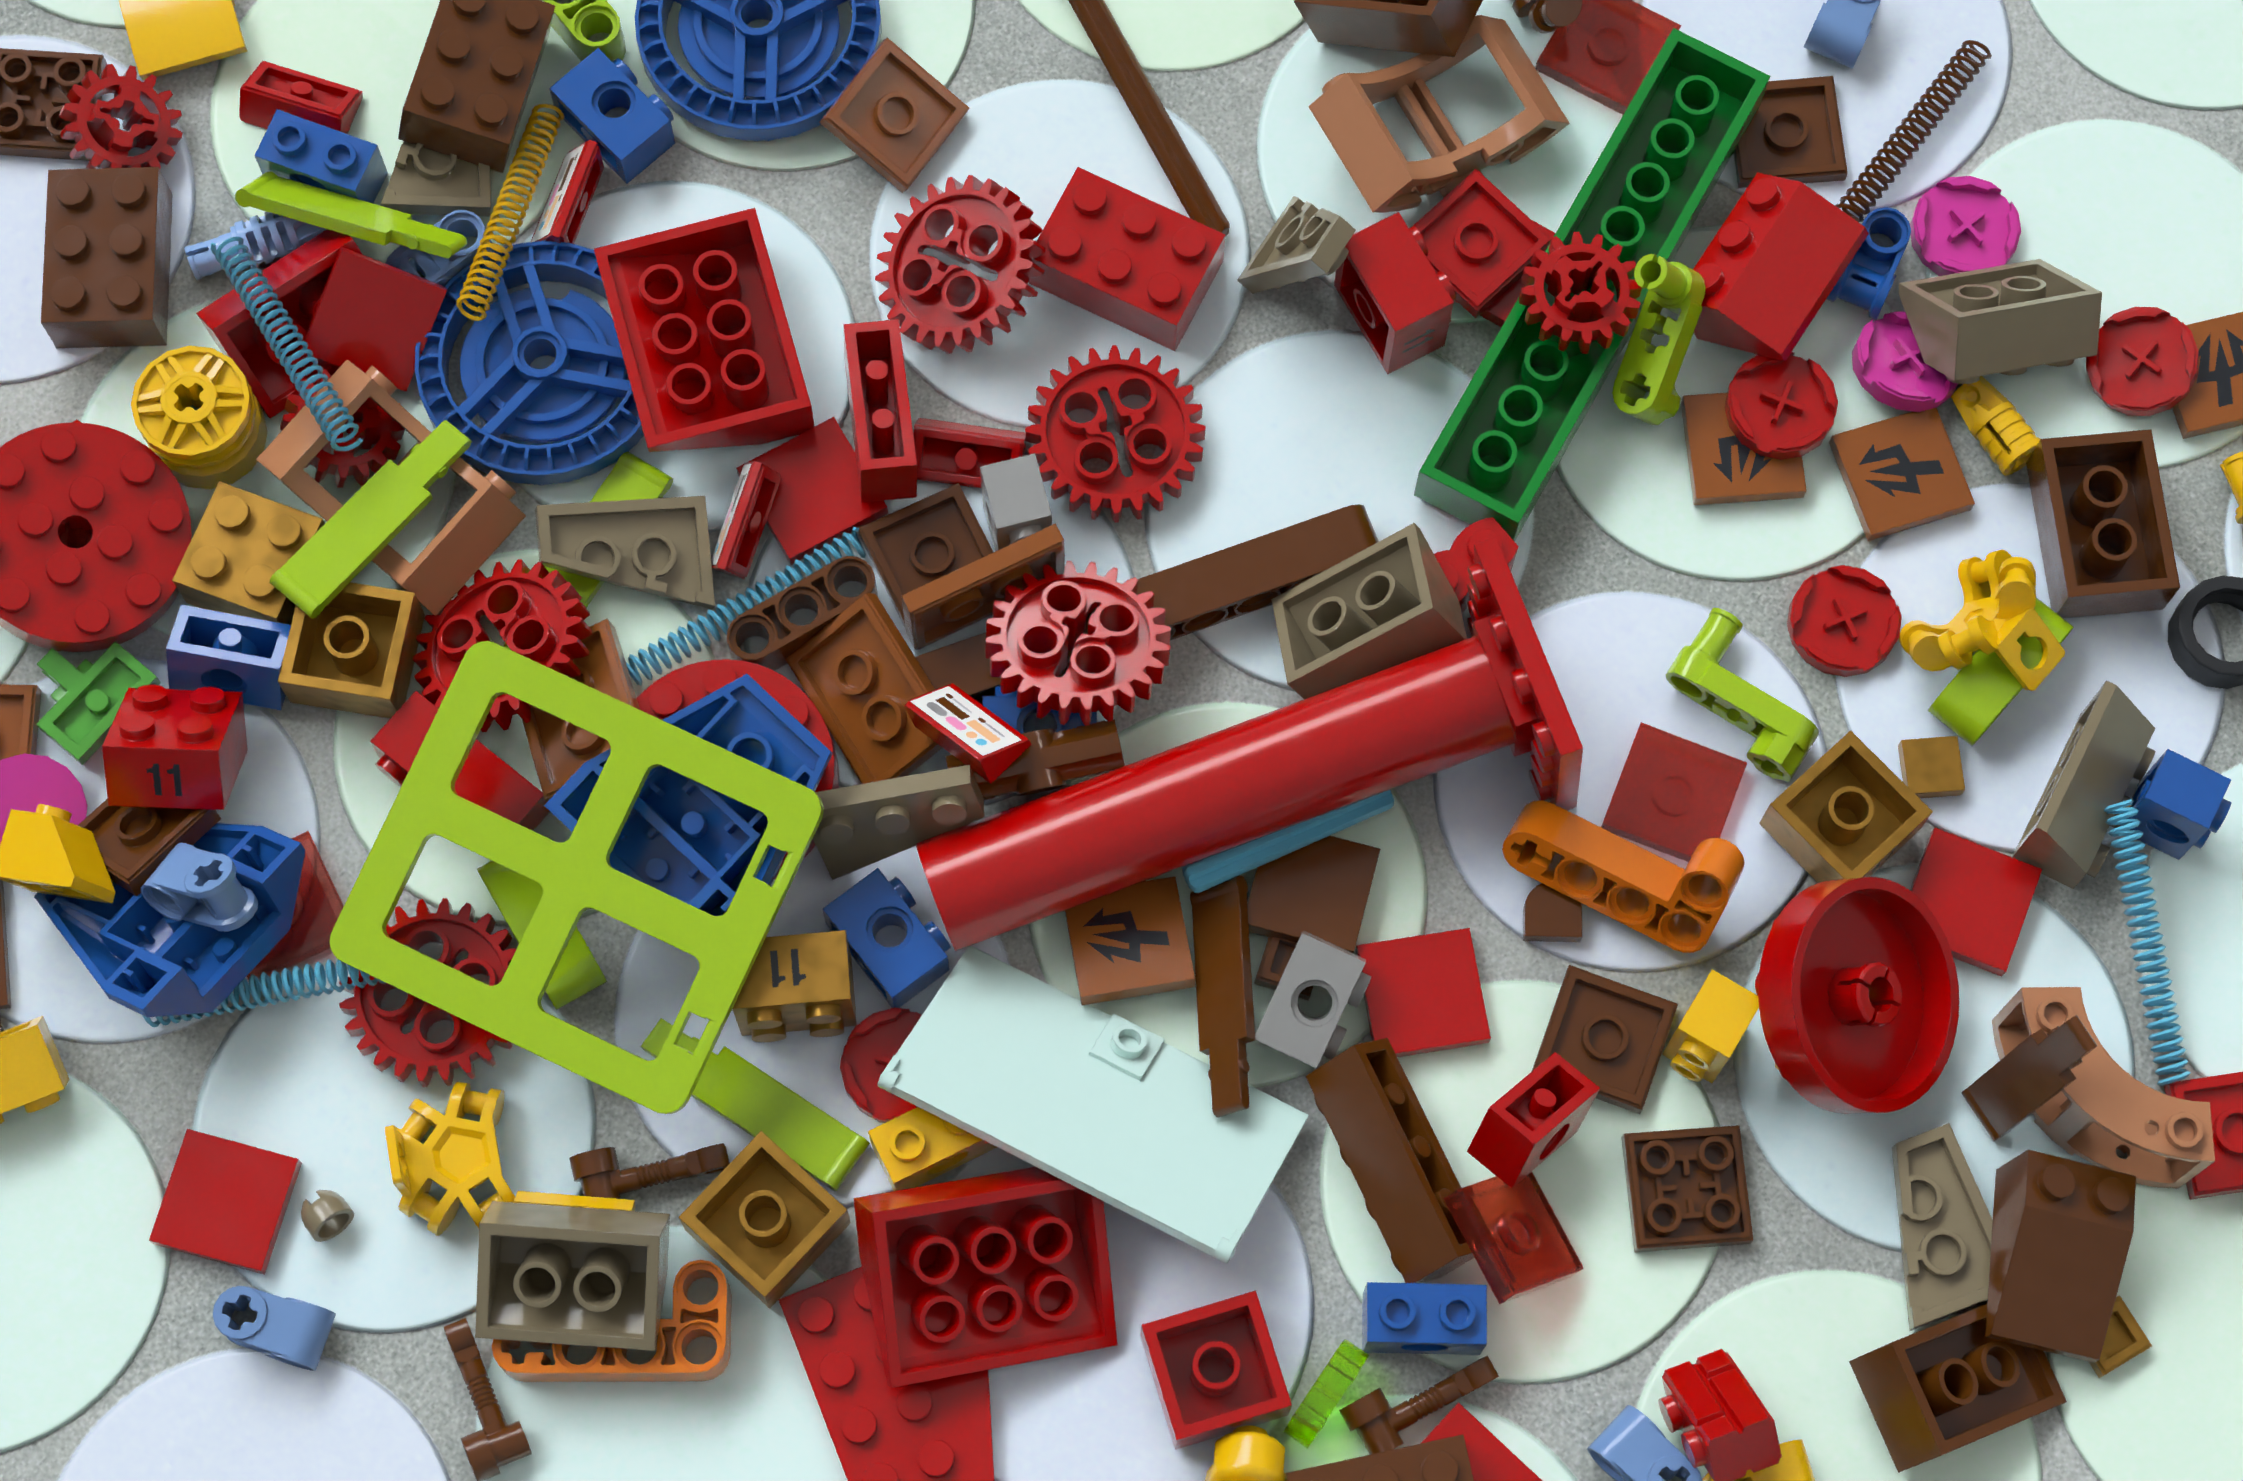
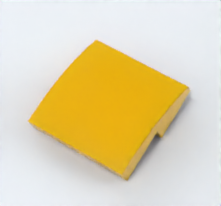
M119 0L138 73L143 81L152 74L158 77L248 52L234 8V0Z

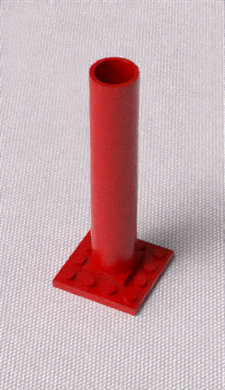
M1494 536L1474 544V564L1467 567L1471 583L1467 584L1471 598L1470 601H1467L1471 616L1467 618L1468 627L1472 635L1471 638L916 843L928 884L954 950L958 951L1506 746H1510L1514 757L1530 752V761L1533 769L1529 770V776L1539 800L1546 801L1549 799L1550 803L1567 811L1576 808L1583 746L1497 537Z

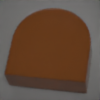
M1543 883L1533 888L1528 894L1523 907V941L1580 942L1582 939V904Z

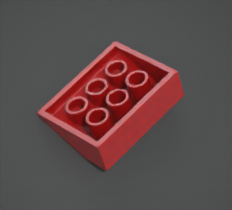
M755 208L594 248L649 452L761 445L800 435L815 427L811 402Z
M1037 1167L853 1198L859 1255L887 1384L890 1388L1118 1345L1104 1201Z

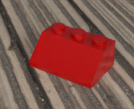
M1757 172L1693 268L1694 271L1702 276L1706 287L1701 304L1702 311L1694 330L1696 338L1785 362L1868 236L1867 229L1804 183Z
M326 229L262 270L263 276L268 279V284L273 287V292L278 295L277 301L283 303L282 309L288 311L287 317L293 319L292 325L297 326V333L302 334V341H304L340 247L342 246L362 254L353 238L349 235ZM259 281L256 285L247 288L245 292H251L255 287L262 285L263 281ZM234 288L196 314L222 354L230 357L243 372L261 408L271 419L285 410L289 394L298 395L295 384L290 380V376L286 374L285 368L281 366L280 359L276 358L275 351L271 349L270 343L266 341L265 335L261 333L260 327L256 325L255 319L251 317L250 311L246 309L245 303L241 301L240 295ZM264 289L259 294L252 296L250 300H256L260 295L267 293L268 289ZM269 297L264 302L257 304L255 308H261L262 305L272 301L273 298ZM274 305L269 310L262 312L260 316H266L272 310L277 309L278 306ZM279 313L274 318L267 320L265 324H271L277 318L282 317L283 314ZM284 321L279 326L272 328L270 332H276L279 328L287 325L288 322ZM289 329L284 334L277 336L275 340H281L286 335L291 334L293 330ZM294 337L289 342L284 343L280 348H286L291 343L296 342L298 338ZM299 345L296 349L289 351L285 356H291L295 352L301 350L302 345ZM304 353L301 357L293 360L290 365L307 358L308 355ZM317 358V365L326 369L331 376L340 368ZM313 362L298 368L295 373L302 372L307 367L312 366ZM314 370L310 374L303 376V378H310L317 374L318 370Z

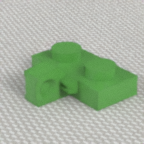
M116 641L94 664L84 659L77 668L55 649L51 648L37 663V666L42 669V673L58 686L50 695L56 704L36 725L44 734L83 766L104 743L128 688L159 685L161 682L154 673Z

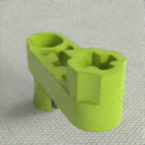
M1655 254L1643 256L1635 266V281L1640 287L1647 288L1648 292L1618 370L1612 391L1614 402L1620 410L1650 425H1659L1665 419L1674 417L1680 407L1681 398L1676 392L1675 382L1702 311L1701 304L1706 290L1704 279L1698 272L1680 262H1667L1665 258L1661 256L1656 257L1657 255ZM1664 307L1678 314V320L1676 321L1669 316L1666 318L1661 315L1662 308ZM1664 333L1669 336V342L1666 346L1659 345L1656 347L1651 344L1654 334L1663 335ZM1649 392L1647 399H1644L1645 394Z
M1712 608L1708 619L1691 645L1682 647L1665 677L1675 689L1688 696L1691 700L1755 737L1754 743L1747 752V758L1763 774L1773 779L1789 782L1817 739L1819 730L1811 720L1719 665L1743 625L1730 612L1720 608Z

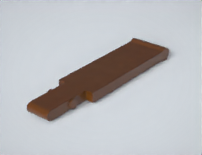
M1241 875L1200 893H1194L1193 891L1190 893L1199 1051L1209 1055L1210 1058L1208 1076L1211 1080L1212 1110L1218 1118L1249 1108L1248 1071L1250 1066L1247 1061L1246 1043L1256 1041L1247 907L1248 885L1245 878Z
M2076 1015L2060 1027L2057 1026L2049 1031L2047 1035L2043 1029L2031 1034L1968 1088L1962 1091L1961 1094L1992 1140L1996 1141L2008 1134L2072 1083L2076 1077L2070 1069L2083 1062L2081 1059L2098 1045Z

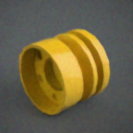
M186 346L170 350L149 363L135 382L131 401L135 425L148 444L149 449L158 455L169 467L178 482L187 487L211 490L216 488L219 481L230 485L252 471L258 462L256 460L257 457L265 449L268 430L263 410L253 394L252 388L248 384L243 372L230 357L207 347ZM191 405H194L196 408H199V409H198V410H194V409L191 408L190 406H191Z

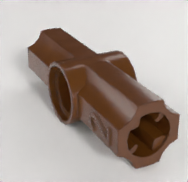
M1114 719L1110 722L1103 720L1087 726L1081 725L1055 732L1054 728L1023 733L1022 735L1028 738L1032 745L993 783L990 784L974 771L973 774L984 800L1010 793H1016V796H1024L1061 788L1067 785L1066 781L1107 773L1121 768L1125 764ZM953 755L945 756L947 768L965 766L964 763Z

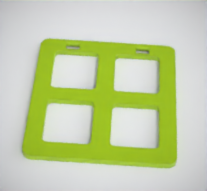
M491 641L478 642L471 646L464 655L330 935V948L337 959L646 1108L657 1113L673 1114L686 1106L820 825L824 813L823 803L818 794L808 787ZM502 694L513 696L607 740L611 746L610 755L570 838L565 842L559 843L460 797L455 791V782L495 699ZM657 766H663L754 808L764 813L767 817L768 824L728 910L721 916H713L615 870L610 864V854L650 771ZM433 836H441L538 882L542 887V897L503 979L497 985L490 986L390 938L387 934L386 927L426 842ZM771 846L783 852H788L772 887L756 878ZM588 909L600 911L693 955L699 961V971L659 1055L653 1060L647 1061L545 1012L542 1008L541 1000L581 915ZM691 1013L701 1018L709 1019L693 1054L689 1050L677 1045Z

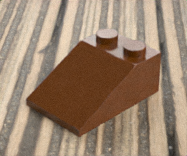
M2029 1149L1996 1169L1985 1337L2092 1363L2100 1360L2134 1232L2136 1176Z
M1987 1304L1891 1342L1849 1361L1898 1473L2067 1402L2044 1351L1985 1337Z

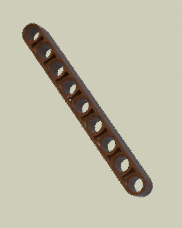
M1350 505L1139 578L1137 595L1148 591L1154 593L1153 608L1165 609V625L1171 627V641L1271 606V599L1379 541L1364 505ZM1093 608L1086 619V627L1083 634H1088L1089 618L1092 615V613L1094 614L1097 608ZM986 632L916 656L917 661L935 689L953 683L983 705V696H995V687L1001 686V677H991L990 659L985 658ZM1068 650L1067 666L1058 677H1063L1069 668L1072 651Z

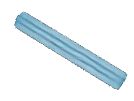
M1391 790L1182 867L1185 882L1194 893H1200L1385 812L1394 806Z

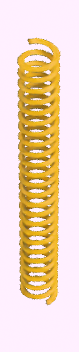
M539 104L532 109L528 123L525 126V131L522 134V139L519 141V147L516 149L512 164L509 166V172L506 174V180L503 182V188L500 190L496 205L493 207L490 221L483 232L480 246L477 248L470 271L467 274L466 281L463 283V289L460 291V297L457 299L456 305L459 311L471 320L479 321L487 317L485 311L490 309L489 303L493 301L492 294L497 292L495 286L500 284L499 277L503 275L502 269L506 267V260L510 258L508 252L513 250L512 244L516 242L515 236L519 234L518 227L523 225L522 219L526 217L525 211L529 209L528 202L532 200L531 194L536 190L535 186L539 183L538 178L542 175L541 170L545 167L544 162L548 159V153L551 152V145L555 141L554 137L558 135L557 129L561 127L560 121L564 119V114L558 107L552 104ZM541 108H550L552 110H555L559 114V117L557 118L555 115L548 112L537 111ZM541 116L545 120H538L537 117ZM534 124H538L542 128H535ZM531 132H535L537 135L541 137L532 136ZM528 140H531L538 145L529 144ZM525 148H528L534 153L543 154V157L541 158L534 153L526 152ZM525 156L531 161L522 160L521 157ZM533 162H539L540 165L537 166V165H536L535 163H533ZM522 164L527 169L535 170L537 173L534 174L527 169L519 168L518 165ZM515 173H519L526 178L534 179V181L531 182L523 177H517ZM512 181H516L520 185L530 187V190L528 191L526 188L519 185H513ZM509 189H513L519 194L527 195V198L525 199L518 194L510 193ZM509 197L515 202L524 203V206L521 207L519 204L509 202L505 198ZM502 206H507L508 208L514 211L521 212V214L518 215L510 210H504ZM499 214H503L510 219L517 220V223L515 224L511 220L500 218ZM500 222L506 227L514 228V231L512 232L507 228L497 226L496 223ZM492 231H497L505 236H511V239L508 240L503 236L494 235ZM489 239H494L498 243L508 245V248L505 249L501 245L491 243ZM490 247L494 251L504 253V257H501L499 254H496L494 252H489L486 250V248ZM482 256H488L490 259L500 261L501 265L499 266L492 261L484 260ZM484 264L488 268L498 270V273L495 274L488 269H483L479 265ZM476 273H481L486 277L494 278L495 281L492 283L490 280L486 278L478 277ZM473 281H477L484 286L491 287V290L488 291L486 288L476 286L473 284ZM469 290H475L482 295H488V298L484 299L479 295L471 294ZM471 298L478 303L485 304V307L473 306L466 299ZM462 302L471 310L481 312V316L467 313L462 308Z

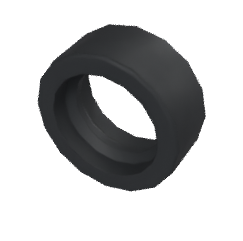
M2222 575L2203 580L2184 596L2169 621L2167 642L2174 661L2188 677L2207 687L2230 689L2243 685V660L2238 662L2222 661L2208 654L2197 642L2193 631V621L2198 611L2207 604H2229L2243 612V578Z

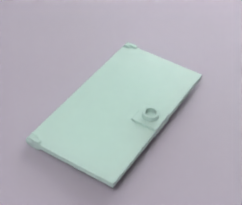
M973 946L967 947L896 1055L892 1057L880 1075L877 1086L914 1104L1226 1264L1234 1256L1243 1234L1309 1116L1248 1085L1249 1108L1219 1118L1216 1117L1212 1110L1211 1080L1208 1076L1210 1065L1164 1043V1038L1114 1013L1111 1016L1089 1004L1081 1006L1079 999Z

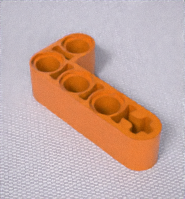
M1544 800L1532 801L1524 806L1504 840L1502 848L1504 858L1517 871L1673 950L1683 953H1694L1706 945L1739 881L1745 865L1743 854L1738 847L1721 838H1709L1700 842L1686 868L1683 869Z
M696 1260L681 1267L675 1276L673 1285L672 1319H660L656 1354L645 1364L638 1365L629 1362L626 1355L627 1349L597 1347L596 1354L586 1364H572L568 1361L567 1357L570 1345L552 1343L551 1346V1343L530 1342V1344L536 1349H552L555 1365H551L552 1361L545 1352L526 1353L524 1363L519 1364L509 1352L510 1349H518L521 1341L493 1339V1357L507 1375L523 1382H672L713 1380L724 1372L730 1359L732 1307L730 1285L720 1267L711 1261ZM700 1278L713 1279L718 1283V1291L712 1301L707 1304L698 1305L688 1300V1289L694 1281ZM702 1336L715 1340L717 1349L710 1361L698 1365L686 1360L687 1346L692 1340Z

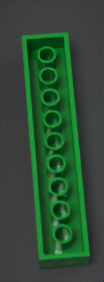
M1673 28L1554 237L1557 236L1566 246L1570 245L1573 232L1579 231L1585 244H1591L1596 234H1600L1603 236L1601 248L1609 251L1617 244L1623 247L1619 258L1621 263L1635 261L1637 264L1643 256L1648 254L1657 255L1656 257L1661 256L1667 262L1673 261L1739 141L1760 107L1771 76ZM1548 245V247H1547V249H1546V251H1545V252L1548 253V254H1549V245ZM1611 279L1607 281V288L1614 293L1613 300L1617 303L1616 289ZM1544 282L1545 296L1549 305L1552 306L1555 302V297L1547 292L1549 285ZM1592 285L1586 290L1587 292H1591ZM1642 288L1640 297L1636 298L1641 305L1636 319H1629L1631 324L1628 333L1623 337L1612 331L1613 339L1610 347L1604 349L1597 340H1592L1588 354H1582L1578 342L1570 341L1567 349L1560 351L1558 344L1560 337L1554 334L1544 341L1540 340L1539 334L1542 323L1526 324L1525 316L1530 306L1519 304L1518 298L1419 470L1414 496L1470 525L1479 520L1494 517L1515 542L1630 338L1648 289ZM1571 292V294H1570L1569 301H1570V300L1574 297V295H1575V294L1572 293V292Z

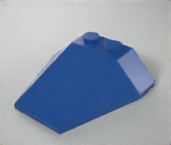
M748 674L663 719V721L808 787L814 792L833 754ZM611 748L585 762L544 805L571 832H573L610 755ZM657 766L650 771L610 854L609 861L611 866L619 872L713 916H721L730 906L766 830L768 820L764 813L670 769ZM771 846L756 878L771 886L786 852Z
M217 823L193 845L197 849L229 856L236 867V878L242 886L251 889L258 900V909L254 916L243 926L227 932L217 931L214 928L185 920L176 921L167 918L150 906L142 893L136 897L112 880L111 882L116 892L112 904L37 893L34 898L109 999L147 1018L210 1013L231 994L240 982L291 929L306 852L300 842L264 826Z

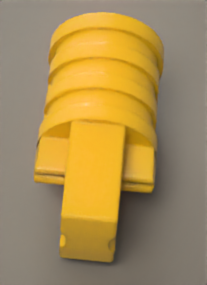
M1980 376L1979 381L1975 383L1963 384L1952 394L1951 398L1970 433L1980 442L1984 451L1989 453V457L1999 466L2002 474L2008 476L2025 467L2040 438L2036 437L2033 429L2025 423L2026 420L2022 415L2017 413L2015 406L1983 376Z

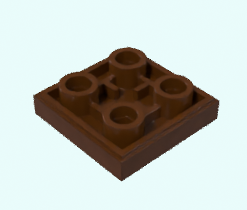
M0 48V155L89 161L85 156L77 159H71L69 156L76 142L75 140L61 139V131L65 125L71 122L59 117V114L65 103H71L66 96L74 84L82 86L81 80L88 71L92 70L101 79V74L107 66L104 56L98 54ZM102 95L95 98L90 103L95 104L97 100H102Z
M1740 1125L1623 1134L1621 1139L1634 1252L1752 1243L1753 1232Z

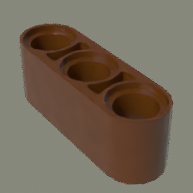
M856 556L839 558L740 614L731 622L727 630V643L732 660L759 664L774 671L788 664L785 660L788 656L865 593H875L878 597L876 579L872 567L865 560ZM848 581H858L865 586L864 591L855 597H844L837 592L838 588ZM802 608L810 609L817 613L816 618L806 625H795L788 620L792 613ZM753 636H760L768 641L766 648L755 654L746 653L740 649L741 644L747 638Z

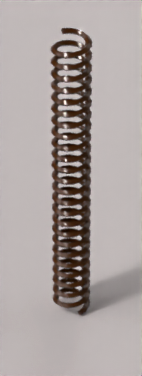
M1966 40L1962 43V48L1956 50V56L1951 57L1949 63L1944 66L1943 71L1938 73V79L1933 80L1931 86L1926 89L1925 94L1920 96L1919 102L1914 104L1913 110H1910L1907 117L1902 119L1901 125L1897 126L1895 133L1889 136V141L1884 142L1883 149L1877 151V156L1871 159V164L1865 166V172L1859 174V180L1854 181L1852 188L1847 189L1846 196L1841 197L1840 204H1836V207L1842 208L1843 212L1856 221H1864L1863 214H1869V207L1876 206L1875 199L1882 198L1881 191L1889 189L1887 183H1894L1893 175L1901 174L1900 168L1907 166L1906 160L1913 159L1912 152L1919 151L1918 144L1925 143L1924 136H1931L1930 129L1937 128L1936 121L1943 120L1942 113L1949 112L1948 105H1955V98L1961 97V90H1966L1968 87L1966 82H1973V75L1979 74V67H1984L1986 64L1985 59H1991V52L1983 43L1975 40ZM1974 45L1983 49L1987 53V55H1984L1981 52H1979L1974 47ZM1968 53H1971L1974 56H1976L1981 61V63L1971 58ZM1961 60L1969 63L1975 70L1968 68ZM1956 68L1966 73L1969 78H1966L1963 75H1961ZM1950 76L1959 80L1963 84V86L1953 81ZM1943 83L1952 87L1957 94L1950 91ZM1938 91L1945 94L1951 101L1943 98ZM1932 99L1942 104L1945 109L1936 105ZM1926 107L1935 111L1938 116L1933 115ZM1920 115L1929 119L1932 124L1926 122ZM1914 122L1922 126L1927 132L1919 129ZM1909 131L1915 133L1921 140L1912 136ZM1903 139L1909 141L1914 148L1905 143ZM1896 146L1903 149L1908 155L1902 153ZM1890 154L1896 156L1902 163L1896 161ZM1884 162L1890 164L1896 171L1889 168ZM1878 170L1884 172L1889 178L1883 176ZM1872 177L1875 178V179H1877L1879 182H1881V184H1882L1883 186H1881V185H1879L1878 183H1876V182L1872 179ZM1866 185L1869 186V187H1871L1873 190H1875V192H1876L1877 194H1875V193H1873L1872 191H1870V190L1866 187ZM1860 193L1863 194V195H1865L1867 198H1869V200H1870L1871 202H1869V201H1867L1865 198H1863V197L1860 195ZM1854 201L1859 203L1865 210L1857 206ZM1848 209L1853 211L1858 217L1850 213Z

